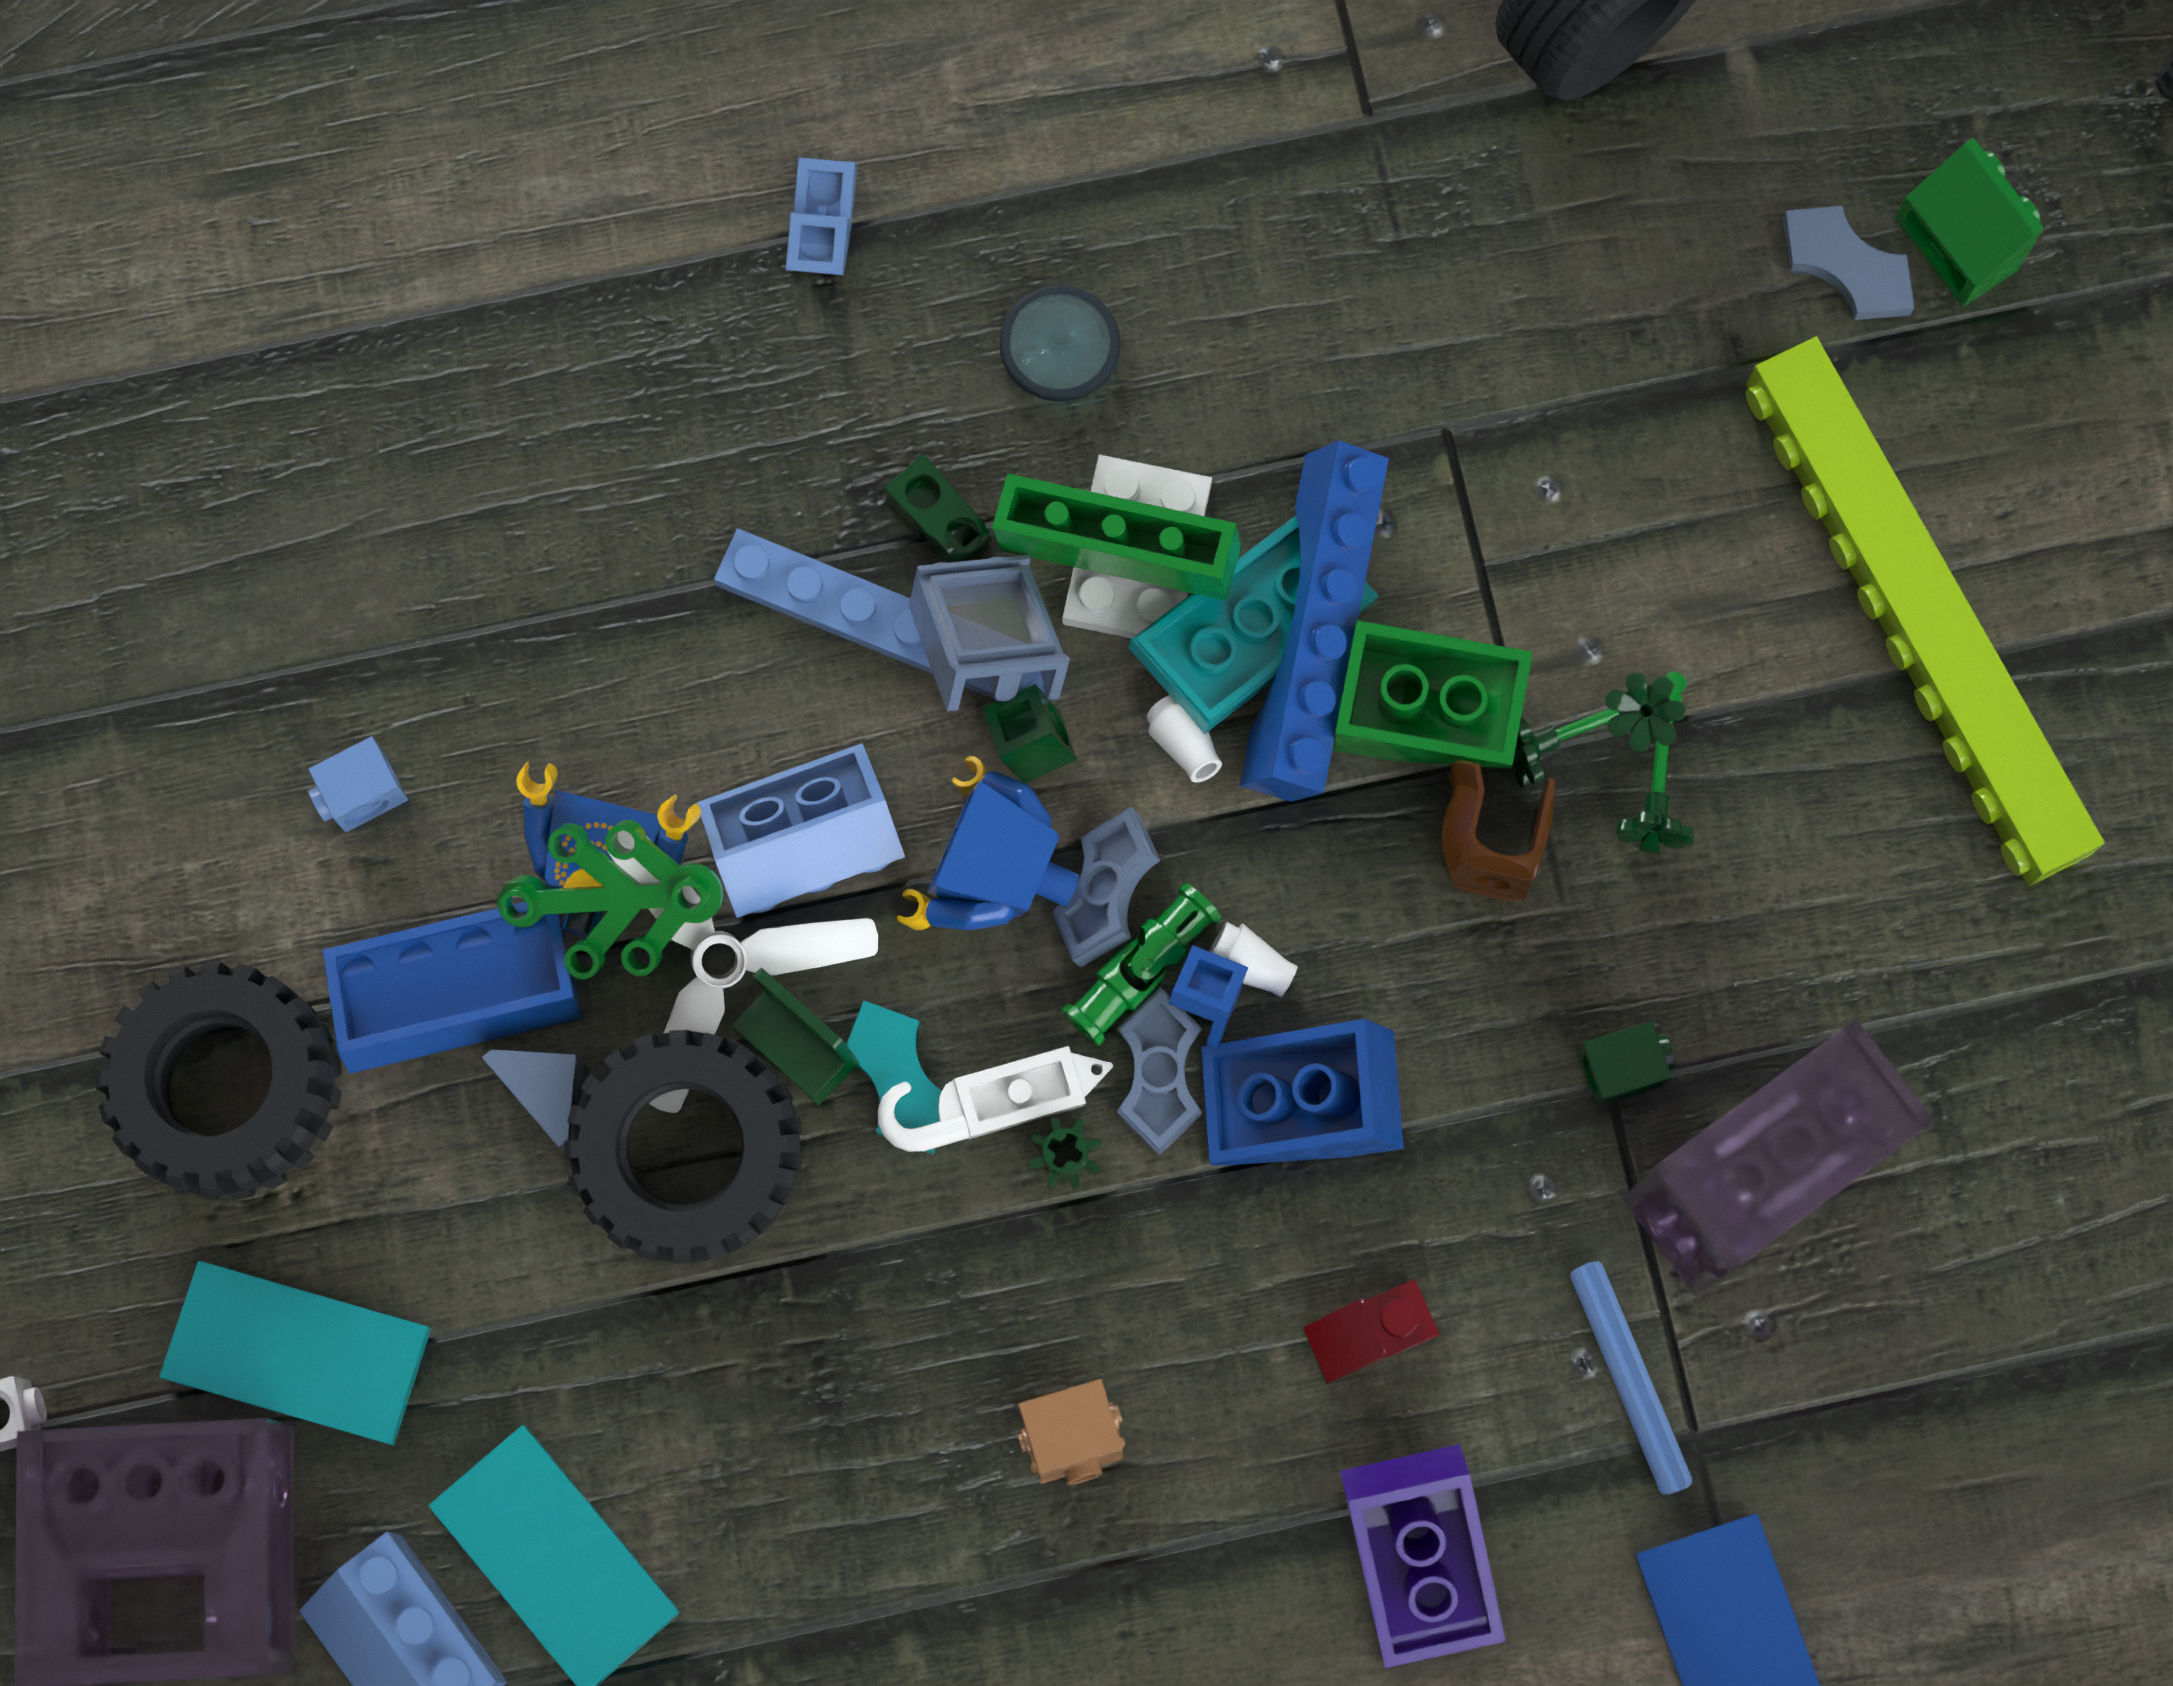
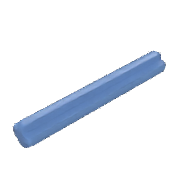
M1593 1261L1575 1268L1571 1272V1280L1659 1491L1663 1495H1670L1689 1487L1692 1484L1691 1474L1603 1264L1599 1261Z

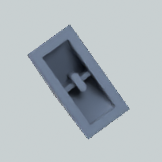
M491 1049L482 1057L484 1061L564 1152V1141L570 1140L572 1124L567 1123L571 1107L572 1105H578L581 1099L584 1072L583 1062L577 1055Z

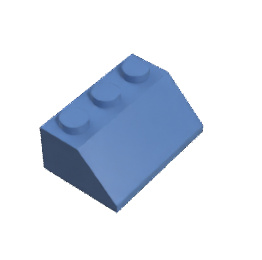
M863 743L697 802L701 808V818L716 865L737 918L749 913L768 911L782 901L807 892L816 893L824 891L835 882L863 872L879 871L888 866L889 863L905 857L886 800Z
M391 1532L383 1534L336 1570L299 1610L352 1686H505L508 1683L401 1534Z

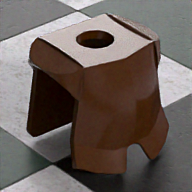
M1469 761L1451 763L1452 773L1447 774L1453 795L1445 812L1442 827V850L1452 885L1468 892L1492 898L1523 902L1532 881L1537 875L1540 860L1547 844L1553 817L1554 778L1549 777L1536 806L1527 853L1518 856L1502 855L1484 847L1476 838L1475 831L1485 792L1480 764ZM1486 877H1493L1501 880H1494Z

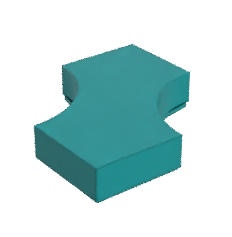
M863 1001L846 1044L860 1062L856 1067L862 1070L873 1082L880 1102L891 1087L902 1082H908L911 1085V1091L898 1100L894 1110L895 1119L904 1128L915 1129L940 1122L938 1104L942 1090L937 1088L925 1075L917 1055L920 1021ZM878 1125L877 1135L884 1137ZM936 1148L922 1152L934 1155Z

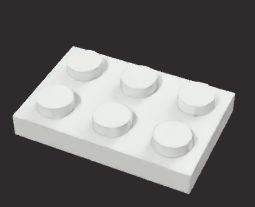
M1099 455L1091 492L1205 516L1212 477ZM1074 567L1062 617L1063 625L1133 638L1188 596V592Z

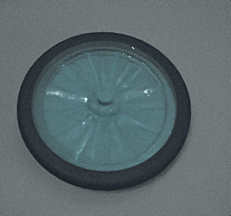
M1049 286L1026 295L1010 310L1001 329L999 347L1006 371L1020 388L1040 399L1064 402L1085 397L1096 391L1108 380L1119 359L1121 338L1113 314L1096 296L1076 287Z

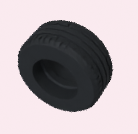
M1503 0L1495 20L1497 38L1504 49L1546 96L1569 101L1595 91L1635 63L1674 27L1696 0Z

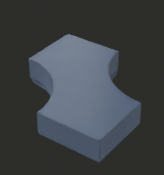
M1843 206L1785 211L1783 225L1789 270L1792 273L1814 275L1830 283L1846 300L1853 320L1910 316L1912 314L1914 301L1907 254L1886 253L1865 243L1850 227L1845 217Z
M1132 807L1081 837L1084 864L1080 879L1067 906L1059 905L1052 913L1072 961L1081 968L1131 939L1127 921L1131 895L1142 876L1160 861L1140 814Z
M1161 987L1118 1027V1032L1124 1038L1131 1051L1135 1073L1130 1093L1119 1107L1117 1115L1158 1157L1202 1114L1188 1091L1184 1071L1188 1051L1202 1032V1028L1183 1009L1170 1005V996Z

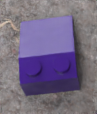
M1460 1444L1340 1471L1385 1668L1505 1642L1471 1477Z

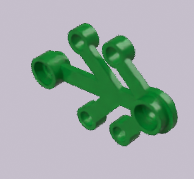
M633 820L618 822L606 834V848L617 859L628 860L634 858L660 881L657 883H639L589 841L588 835L582 827L573 823L562 825L548 839V850L551 856L561 863L575 862L602 886L548 889L538 878L522 875L514 878L501 889L497 899V906L503 919L516 927L531 926L546 914L608 911L586 939L576 942L566 952L564 964L567 971L573 977L588 979L596 974L604 965L605 953L641 909L665 908L645 936L634 938L622 951L621 960L624 968L635 976H645L659 965L662 959V950L685 922L701 923L707 921L720 909L724 893L722 883L715 872L698 863H688L680 866L646 837V833L639 823ZM619 831H626L632 835L634 839L633 849L625 848L619 843L617 838ZM562 834L570 835L575 840L577 845L576 852H568L562 847L560 842ZM684 886H692L699 892V903L693 904L685 899L683 895ZM513 896H519L526 901L528 906L527 913H520L514 908L512 904ZM640 947L645 949L650 956V964L639 963L634 957V948ZM581 950L590 954L593 966L590 968L582 966L577 960V951Z

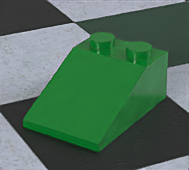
M1357 620L1335 731L1334 751L1396 762L1450 765L1456 761H1469L1480 764L1481 767L1512 768L1533 652Z

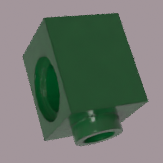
M1036 684L1018 691L1016 696L1008 701H996L983 707L998 757L1022 782L1028 783L1077 760L1061 711L1051 700L1047 699L1045 693Z
M1652 1021L1585 1041L1577 1050L1595 1108L1664 1087L1672 1078L1669 1069L1676 1067L1674 1053L1667 1036L1664 1033L1657 1035Z

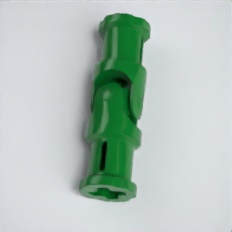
M1184 882L1178 888L1180 896L1156 920L1149 918L1141 926L1138 938L1126 943L1096 973L1098 979L1096 983L1074 1005L1067 1003L1061 1009L1066 1019L1095 1046L1099 1047L1105 1041L1104 1033L1127 1009L1134 1011L1153 992L1157 985L1162 982L1167 972L1165 967L1167 964H1180L1188 955L1186 948L1209 924L1216 926L1222 920V916L1212 903L1190 884ZM1120 963L1123 964L1124 971L1128 976L1144 984L1142 989L1136 990L1128 984L1120 972Z

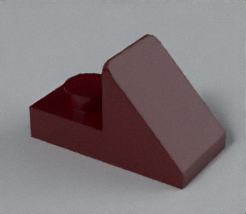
M1415 1279L1366 1300L1362 1298L1303 1327L1326 1384L1437 1338L1440 1335Z

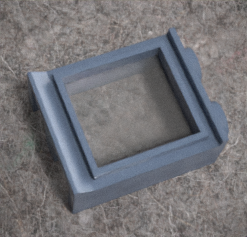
M1030 555L992 557L989 559L951 563L939 562L931 565L917 566L909 607L947 712L959 709L965 680L991 677L990 686L996 700L1008 701L1016 696L1022 673L1040 671L1047 699H1059L1070 660L1061 649L1029 565Z

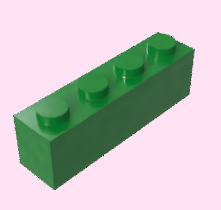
M1008 473L992 526L999 547L1003 552L1030 555V558L1227 601L1241 550L1237 524L1233 522Z

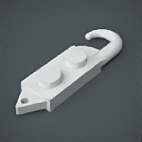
M1069 1046L958 1077L947 1083L939 1096L938 1114L940 1122L915 1129L904 1128L895 1119L894 1110L896 1103L902 1096L911 1091V1085L908 1082H902L891 1087L882 1097L878 1107V1124L884 1137L895 1147L908 1152L930 1150L1083 1107L1086 1104L1084 1097L1113 1068V1064L1071 1053ZM1098 1066L1101 1070L1100 1075H1094L1091 1072V1067Z

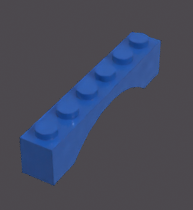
M1339 440L1305 455L1295 504L1301 549L1300 575L1295 611L1276 677L1264 705L1250 730L1239 785L1241 787L1289 802L1324 793L1352 642L1389 461L1387 457Z

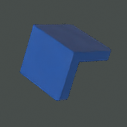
M1192 945L1173 988L1169 1004L1213 1021L1206 1045L1218 1049L1237 1004L1248 967Z

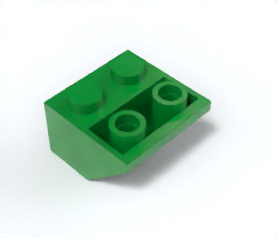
M1974 138L1964 143L1905 197L1894 218L1962 307L2017 272L2044 230L2035 205L2027 197L2017 194L2006 180L2005 171L1999 159L1992 152L1984 151Z

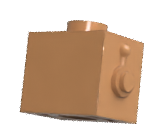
M1102 1379L1019 1403L1020 1416L1024 1426L1021 1429V1434H1018L1022 1452L1027 1451L1028 1456L1030 1455L1032 1461L1031 1471L1038 1474L1040 1484L1063 1477L1066 1478L1068 1485L1086 1482L1103 1474L1101 1466L1123 1460L1122 1448L1125 1446V1440L1120 1437L1118 1430L1119 1424L1123 1423L1118 1405L1113 1406L1112 1402H1108Z

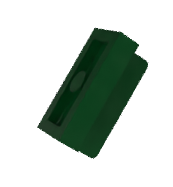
M760 968L753 977L764 991L731 1026L743 1039L819 1106L860 1062L834 1031L763 968Z

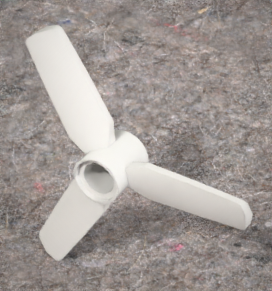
M620 831L617 837L619 843L625 848L633 849L634 839L632 835L626 831ZM610 854L615 863L639 883L660 882L634 858L620 860ZM691 886L683 887V895L687 901L693 904L700 902V897ZM650 908L649 910L657 920L665 908ZM712 917L701 923L685 922L671 940L692 949L691 965L697 976L679 991L664 1033H669V1030H690L715 1035L725 1012L723 988L736 984L746 970L756 973L760 968H763L769 975L773 976L875 955L878 951V933L874 921L870 918L764 928L759 929L741 942L727 932L714 931ZM716 943L727 944L735 952L733 967L723 975H712L702 967L703 953L709 946ZM690 1089L667 1092L653 1099L649 1104L662 1111L677 1113L681 1109Z

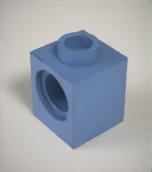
M373 736L309 768L317 786L309 790L308 793L324 822L333 818L345 832L409 800L385 752Z

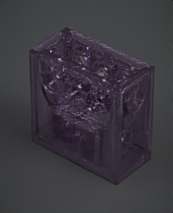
M1855 1019L1654 1166L1622 1200L1694 1296H1697L1935 1122V1120Z
M263 1418L17 1431L14 1686H88L295 1675L293 1426ZM223 1470L225 1476L224 1485L215 1494L214 1481L218 1473ZM161 1474V1489L154 1496L153 1484L157 1476ZM98 1478L100 1484L99 1490L96 1496L93 1498L92 1488L93 1484ZM205 1575V1650L111 1655V1580Z

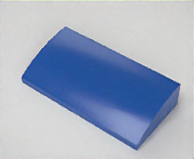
M526 901L513 904L518 912L527 913L528 906ZM498 908L323 949L337 1050L348 1072L351 1074L583 1018L575 977L567 971L564 964L568 944L565 931L562 930L561 914H546L531 926L516 927L506 922Z
M1757 1513L1634 1554L1681 1686H1820Z

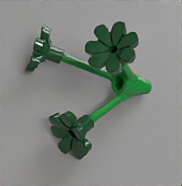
M1675 671L1669 672L1665 677H1658L1651 685H1648V679L1643 673L1629 674L1626 677L1627 692L1611 690L1608 693L1605 701L1609 709L1557 729L1550 725L1531 732L1527 721L1521 719L1511 768L1512 770L1516 768L1515 777L1521 788L1529 784L1534 785L1544 778V772L1539 762L1541 754L1558 748L1562 740L1608 723L1609 731L1615 737H1620L1630 732L1629 746L1635 752L1647 751L1651 737H1655L1652 790L1646 794L1645 809L1638 812L1636 818L1620 820L1615 834L1618 835L1620 841L1626 843H1635L1641 840L1639 850L1646 853L1659 852L1660 843L1673 849L1683 848L1694 843L1693 828L1691 826H1683L1680 820L1668 816L1670 797L1665 794L1669 744L1675 740L1677 735L1672 724L1673 721H1680L1685 716V706L1682 703L1681 694L1687 687V680L1682 674Z

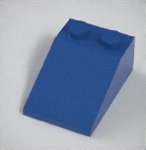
M1360 1019L1221 1043L1218 1049L1211 1046L1201 1047L1209 1163L1211 1165L1345 1158L1404 1149L1393 1030L1370 1020Z

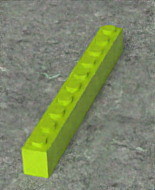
M1817 336L1755 365L1746 384L1748 388L1746 389V399L1750 409L1758 420L1762 421L1765 419L1776 437L1773 440V445L1780 462L1787 470L1794 469L1804 487L1801 489V495L1808 512L1816 520L1821 518L1832 537L1829 539V545L1835 560L1844 570L1849 568L1860 587L1857 590V594L1863 610L1872 620L1878 619L1888 636L1886 648L1890 658L1898 669H1906L1917 688L1914 691V696L1921 713L1928 721L1935 720L1946 739L1943 741L1945 755L1951 766L1959 773L1964 771L1975 791L1972 793V801L1979 816L1985 823H1993L2004 842L2001 845V852L2009 869L2016 876L2022 874L2029 887L2091 856L2105 844L2103 838Z

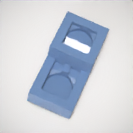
M799 157L794 213L791 212L787 271L844 276L856 187L857 164L855 162Z

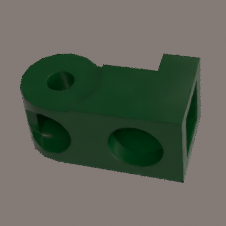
M924 453L884 487L883 501L898 516L901 515L922 538L925 537L934 550L947 563L968 561L992 539L991 533L984 522Z

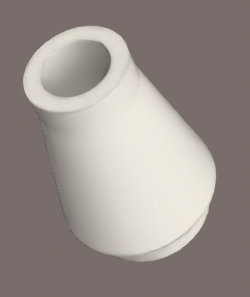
M1170 695L1158 701L1147 714V721L1150 724L1148 729L1149 735L1186 771L1192 782L1205 781L1220 770L1222 762L1216 754L1209 731L1204 734Z
M1226 922L1209 950L1211 953L1247 966L1248 970L1243 984L1269 991L1279 997H1282L1288 989L1298 967L1287 961L1243 923L1238 928Z

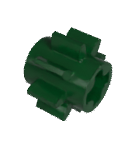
M1053 1117L1051 1118L1053 1132L1047 1138L1035 1134L1031 1137V1142L1035 1147L1042 1150L1043 1156L1034 1158L1029 1162L1031 1171H1039L1046 1168L1050 1174L1047 1178V1189L1050 1191L1061 1180L1070 1181L1071 1188L1075 1192H1079V1177L1084 1171L1093 1175H1099L1100 1167L1096 1162L1088 1159V1153L1095 1152L1102 1147L1101 1139L1093 1138L1088 1141L1082 1136L1084 1120L1081 1118L1074 1124L1073 1129L1061 1128L1059 1120ZM1068 1141L1075 1143L1076 1156L1081 1160L1078 1163L1068 1161L1063 1168L1057 1167L1055 1153L1051 1151L1053 1146L1063 1149Z

